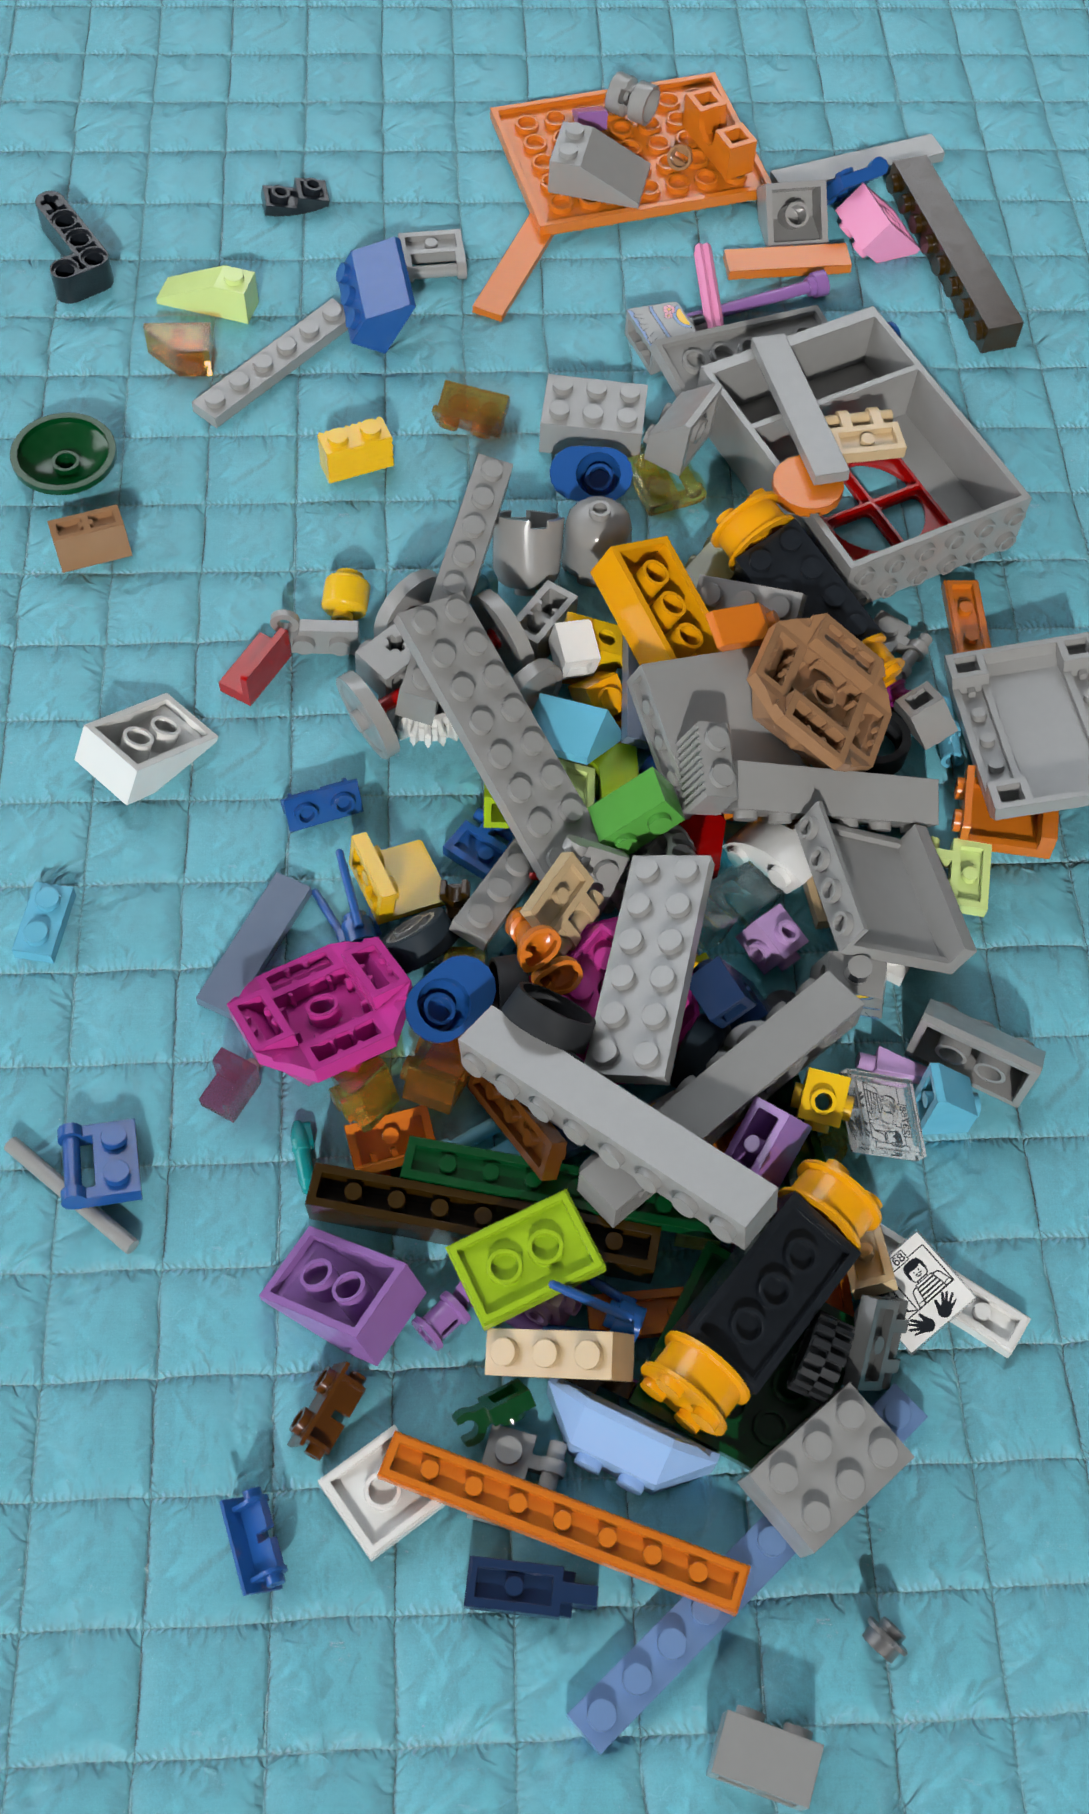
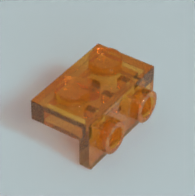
M445 380L438 405H433L432 414L436 423L446 430L457 431L460 428L469 430L472 435L478 438L489 439L490 436L500 438L511 400L509 395Z

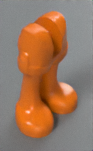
M522 907L511 910L505 921V931L517 947V958L524 972H532V983L548 988L560 995L575 990L583 978V970L579 962L573 957H555L560 950L562 942L559 933L548 925L531 927L519 912Z

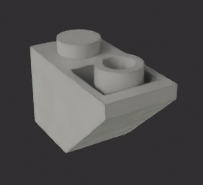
M928 681L894 702L893 712L906 722L913 737L925 750L943 742L947 737L958 731L944 697Z

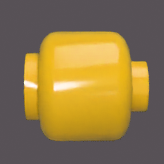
M339 568L335 573L326 577L321 607L326 614L331 616L332 620L353 621L359 620L366 615L371 586L363 578L364 576L361 572L351 568Z

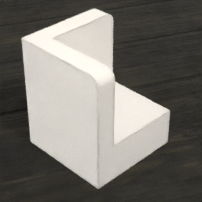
M583 619L555 623L548 639L553 663L562 671L563 680L593 676L601 660V655L591 620Z

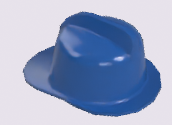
M567 447L558 452L552 460L549 471L551 483L555 490L566 499L581 501L591 496H604L617 500L627 492L633 478L632 466L626 455L617 449L609 447Z
M467 955L453 956L440 963L415 984L407 995L405 1013L406 1020L412 1030L422 1039L433 1043H446L459 1037L493 1004L496 985L492 972L482 961Z

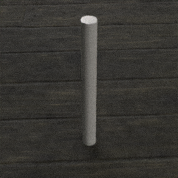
M12 1137L5 1144L4 1150L61 1198V1190L65 1187L64 1177L20 1139ZM99 1206L75 1209L127 1255L132 1253L138 1246L139 1240Z

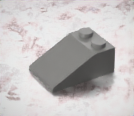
M563 121L549 161L548 192L638 209L651 164L592 126Z

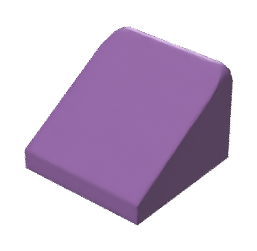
M604 107L572 109L574 122L592 126L599 131L607 130L608 112Z

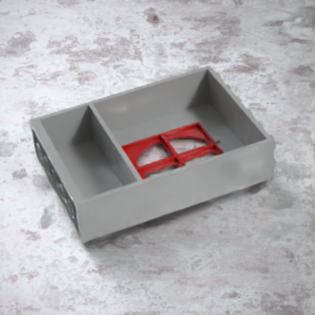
M874 306L786 336L824 416L834 415L836 411L848 410L849 413L865 412V409L869 407H878L879 410L892 409L893 422L898 421L907 446L903 458L847 463L849 468L867 466L883 470L899 478L907 487L878 498H872L850 471L849 479L844 481V485L859 505L829 517L819 516L820 513H811L810 517H801L787 512L777 504L785 515H792L862 606L879 598H888L897 591L909 586H918L925 580L939 574H948L955 568L969 562L976 563L984 556L994 552L1006 551L1014 545L1032 497ZM749 349L701 366L697 388L714 383L723 386L712 431L709 436L710 440L750 494L759 488H763L765 491H773L771 483L777 466L787 458L800 454L752 350ZM910 499H916L921 503L923 509L924 527L919 536L905 541L883 514L882 510ZM866 517L872 520L891 547L881 551L864 549L845 541L833 529Z

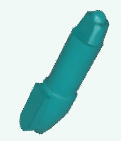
M296 1120L292 1124L290 1140L299 1184L303 1194L307 1195L314 1170L311 1150L314 1149V1140L310 1121L301 1122Z

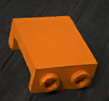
M967 765L964 778L957 777L954 790V799L960 800V809H954L951 831L958 832L957 838L992 844V852L1050 859L1058 840L1059 811L993 820L989 816L978 779L975 777V765Z

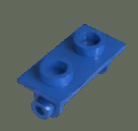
M341 778L340 782L322 786L314 791L311 789L294 795L288 793L286 794L287 798L280 800L284 815L286 814L290 833L364 812L357 779L347 781L346 778Z
M253 1487L244 1491L241 1498L219 1501L243 1596L281 1590L283 1588L282 1584L286 1582L284 1573L288 1571V1568L284 1564L277 1536L269 1537L268 1530L274 1527L268 1505V1494H262L261 1487Z

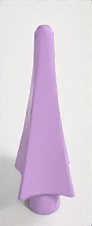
M880 1045L875 1055L859 1052L855 1062L856 1068L870 1071L868 1081L919 1084L928 1068Z

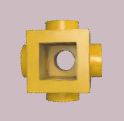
M808 1067L804 1083H795L790 1107L797 1109L796 1117L805 1119L804 1122L812 1126L811 1130L828 1134L830 1126L840 1128L841 1120L848 1122L850 1120L855 1098L848 1095L851 1078ZM819 1094H825L829 1099V1105L824 1110L818 1109L815 1104V1099Z

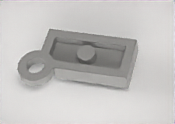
M286 609L277 610L271 614L270 625L275 631H278L280 627L288 630L291 653L302 655H355L361 644L359 621L300 619L295 612ZM280 620H288L290 623H283Z

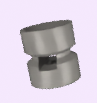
M619 71L609 84L605 97V109L620 117L627 115L630 121L646 126L650 123L657 110L660 100V87L644 80L638 83L636 77Z

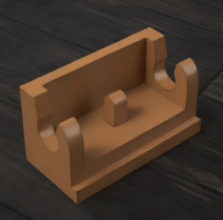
M117 504L47 521L63 573L132 556L124 522Z

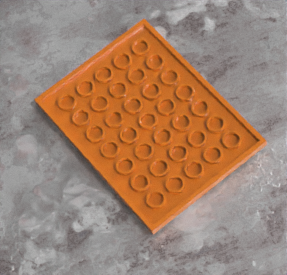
M712 72L649 82L660 87V100L654 117L646 126L630 121L627 115L620 117L608 112L607 130H601V132L651 164L638 209L548 192L549 161L563 121L574 122L573 108L599 106L605 108V97L608 89L490 108V119L539 235H554L757 200V188L764 184L772 183L757 152L755 153L752 173L725 180L682 126L686 93L713 86L727 103V126L741 123L716 73ZM677 144H685L693 152L692 164L682 171L672 169L667 160L669 150ZM676 151L674 156H677L686 162L688 161L687 156Z

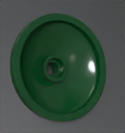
M70 412L47 415L31 422L17 434L10 449V461L17 478L27 487L49 495H71L90 489L110 473L117 457L114 437L102 422L88 415Z

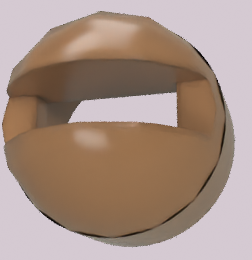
M685 144L673 146L667 155L668 164L676 171L687 169L693 161V152L690 147ZM676 151L687 156L688 161L686 162L683 159L674 156Z

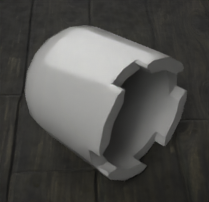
M591 496L577 502L570 509L564 526L561 562L563 570L566 572L568 570L570 574L577 577V583L580 585L597 587L590 571L611 546L632 542L630 515L623 505L612 498Z
M502 510L493 533V571L501 584L514 588L515 595L534 596L536 590H539L547 580L554 583L558 578L565 518L558 517L556 513L526 510V517H511L512 510Z

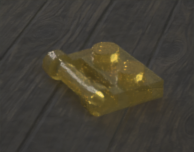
M645 453L628 458L633 472L631 483L649 516L698 504L706 498L707 492L704 486L696 481L688 465L679 476L685 490L678 491L667 470L644 459Z

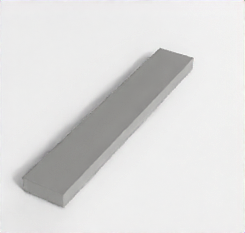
M928 134L772 170L769 178L772 183L825 179L828 182L836 178L835 174L846 168L853 167V170L857 171L868 167L869 162L876 157L886 159L888 163L886 174H890L894 160L927 155L933 164L943 161L945 151L934 136Z
M785 333L753 337L751 340V350L813 485L847 481L850 469Z

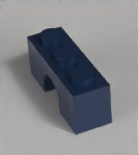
M717 956L714 959H706L693 969L689 989L712 1023L722 1029L730 1025L732 1031L735 1027L746 1022L766 1021L771 1008L755 984L721 957Z

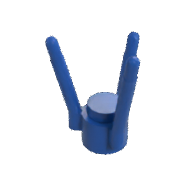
M337 849L338 866L351 911L344 915L342 925L319 890L313 889L312 895L335 931L338 943L345 941L362 942L365 938L379 937L382 934L380 926L377 924L370 907L369 916L364 910H359L344 852L342 849Z
M594 1277L586 1282L612 1298L613 1300H611L610 1304L558 1281H549L548 1285L551 1289L606 1313L602 1326L610 1328L608 1332L634 1334V1343L636 1342L647 1312V1308L636 1305L637 1299L619 1292L598 1277ZM551 1324L542 1328L543 1330L604 1331Z

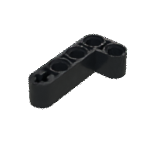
M46 191L39 194L35 199L41 228L63 256V258L54 261L50 266V274L57 299L62 303L73 304L111 288L114 279L109 256L105 248L63 195L56 191Z

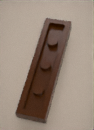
M470 1074L467 1088L541 1181L557 1180L561 1163L566 1156L568 1142L550 1121L547 1123L540 1121L531 1113L526 1105L516 1099L509 1100L496 1089L494 1084L482 1076L476 1078Z

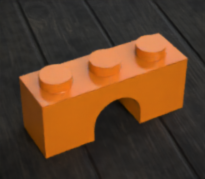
M713 86L686 93L682 126L723 178L729 180L752 173L757 140L743 122L727 126V103Z

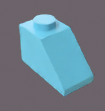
M939 1062L929 1064L912 1096L919 1135L968 1132L981 1113L980 1098L978 1093L972 1090L970 1077Z

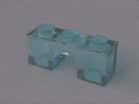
M750 860L736 868L729 866L719 877L711 880L696 953L698 956L721 944L735 922L743 930L756 919L771 910L783 893Z

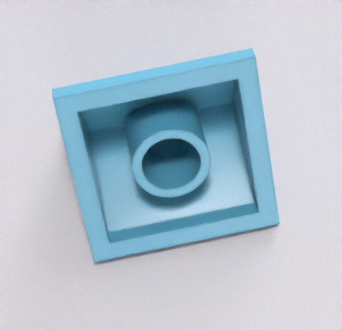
M540 693L532 714L558 758L588 765L621 741V729L608 709Z

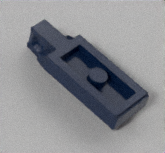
M470 1556L464 1609L559 1620V1617L571 1619L572 1608L597 1610L599 1586L575 1583L576 1572L566 1571L564 1566Z

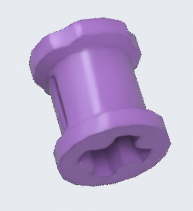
M444 1291L439 1296L440 1301L422 1318L416 1316L412 1320V1325L417 1333L436 1351L444 1347L443 1340L460 1324L465 1325L471 1320L464 1306L448 1291Z

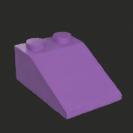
M309 1226L262 1290L259 1297L263 1302L345 1353L378 1366L427 1292L407 1263Z

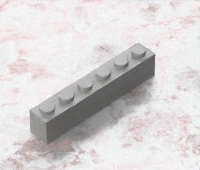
M736 760L734 764L739 799L735 800L731 806H728V809H725L724 812H721L733 814L734 821H756L757 816L768 817L769 824H790L792 819L800 820L817 801L823 802L829 822L858 829V825H867L868 832H890L891 827L900 828V834L905 835L914 824L925 827L939 825L938 779L858 771L843 772L827 768Z

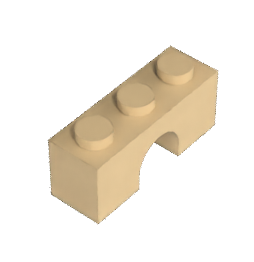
M490 1328L487 1330L485 1375L633 1382L635 1335L608 1331Z

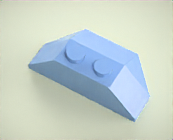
M549 1378L547 1396L563 1441L567 1444V1452L575 1457L574 1463L583 1470L592 1474H599L600 1470L616 1477V1484L622 1489L636 1495H641L643 1491L653 1495L713 1472L721 1454L680 1436L565 1379Z

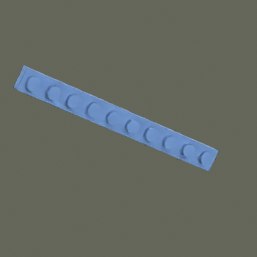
M895 1383L871 1406L902 1443L928 1417ZM765 1515L724 1555L751 1566L738 1612L796 1554ZM682 1597L568 1712L566 1717L600 1756L734 1616Z

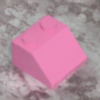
M864 183L835 210L842 220L839 223L840 228L849 238H854L855 242L852 246L863 259L869 256L876 263L914 255L921 250L894 209Z

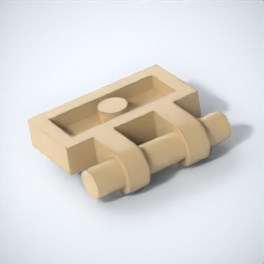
M869 407L865 409V412L849 413L848 410L836 411L834 415L824 416L846 463L903 458L905 456L907 446L898 421L893 422L892 409L879 410L878 407Z
M561 852L519 911L531 927L548 925L559 933L562 942L560 950L555 957L566 956L568 951L575 950L581 941V932L587 924L594 922L600 913L598 907L604 900L603 895L596 890H591L587 894L594 879L573 852ZM573 913L574 916H573V917L571 918V920L569 921L568 919H569V917L571 916V914Z

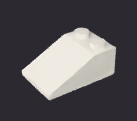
M168 693L85 724L74 760L124 804L129 805L157 792L214 745L219 736Z

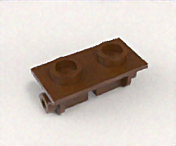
M349 1362L334 1364L332 1368L327 1366L322 1371L313 1387V1390L317 1392L309 1408L304 1406L297 1413L289 1429L294 1434L287 1445L299 1447L307 1444L308 1446L304 1453L317 1461H320L324 1454H330L331 1449L345 1427L331 1417L334 1410L346 1418H350L366 1390L363 1385L367 1379L362 1374L351 1370L349 1375L345 1374L350 1366Z

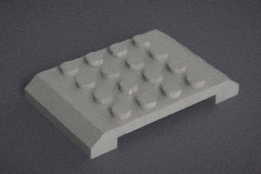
M1089 632L944 655L948 690L972 764L975 765V773L990 818L1001 820L1089 806Z

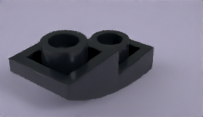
M295 178L293 188L281 185H262L261 199L265 216L300 215L329 206V196L325 180Z

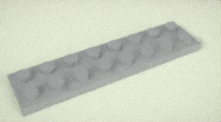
M463 591L398 613L393 621L539 881L541 882L561 852H564L562 845L567 835H574L599 843L589 811Z

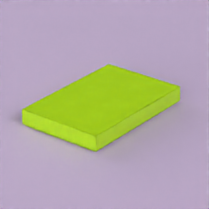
M567 1189L445 1247L484 1331L561 1294L549 1287L548 1283L551 1280L576 1287L607 1271L606 1265Z

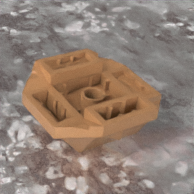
M827 613L813 615L810 618L778 621L768 629L746 679L752 688L753 719L813 767L843 772H866L873 767L892 716L889 694L882 679L886 676L883 659Z

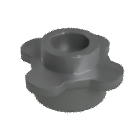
M869 1616L867 1619L869 1626L863 1632L862 1637L891 1664L899 1654L905 1657L908 1654L907 1649L901 1643L906 1639V1636L885 1616L879 1622L872 1616Z

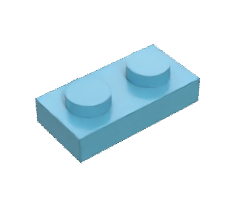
M34 882L12 947L15 958L55 963L76 898L74 887Z

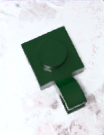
M516 1378L477 1398L479 1403L471 1407L458 1409L452 1414V1419L457 1426L466 1421H474L473 1429L461 1436V1440L466 1447H473L484 1439L487 1428L491 1423L495 1427L500 1424L503 1426L514 1424L524 1418L526 1415L525 1411L535 1407L536 1404L530 1389Z

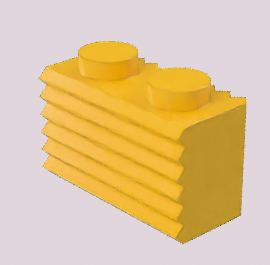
M382 417L366 419L363 422L358 421L357 424L345 425L344 428H332L330 431L319 432L317 435L320 465L329 484L394 466L393 440Z

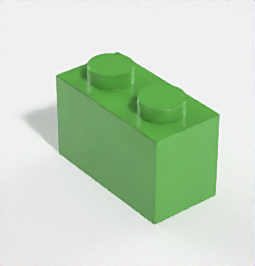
M653 766L588 807L599 843L625 851L627 855L636 852L642 846L686 820L674 786Z

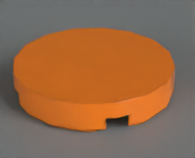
M800 455L787 458L780 463L773 474L771 483L773 491L778 496L777 504L787 512L801 517H810L811 513H820L819 516L828 514L838 506L844 490V481L814 486Z

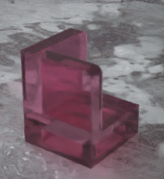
M221 1047L212 1060L216 1075L199 1098L201 1106L234 1123L261 1084V1080L255 1064Z

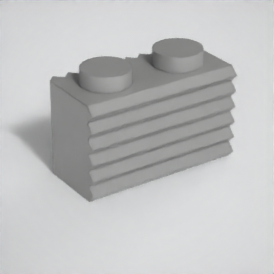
M698 721L676 743L679 747L676 752L680 754L677 759L681 762L678 766L682 769L679 774L683 777L680 781L684 784L681 787L684 791L682 796L685 798L683 804L686 808L684 811L687 814L717 816L721 815V812H724L725 809H728V806H731L735 800L739 799L730 727L728 723Z

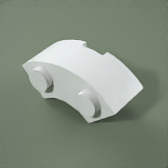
M757 816L756 821H749L722 846L727 852L728 859L736 868L741 869L746 875L757 874L766 877L786 894L794 891L812 877L796 828L792 830L782 824H769L768 817Z

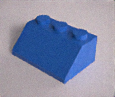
M391 237L351 251L345 262L339 265L336 272V281L339 284L341 293V304L343 305L346 317L345 324L349 331L351 343L384 354L387 353L416 307L401 241L397 237Z

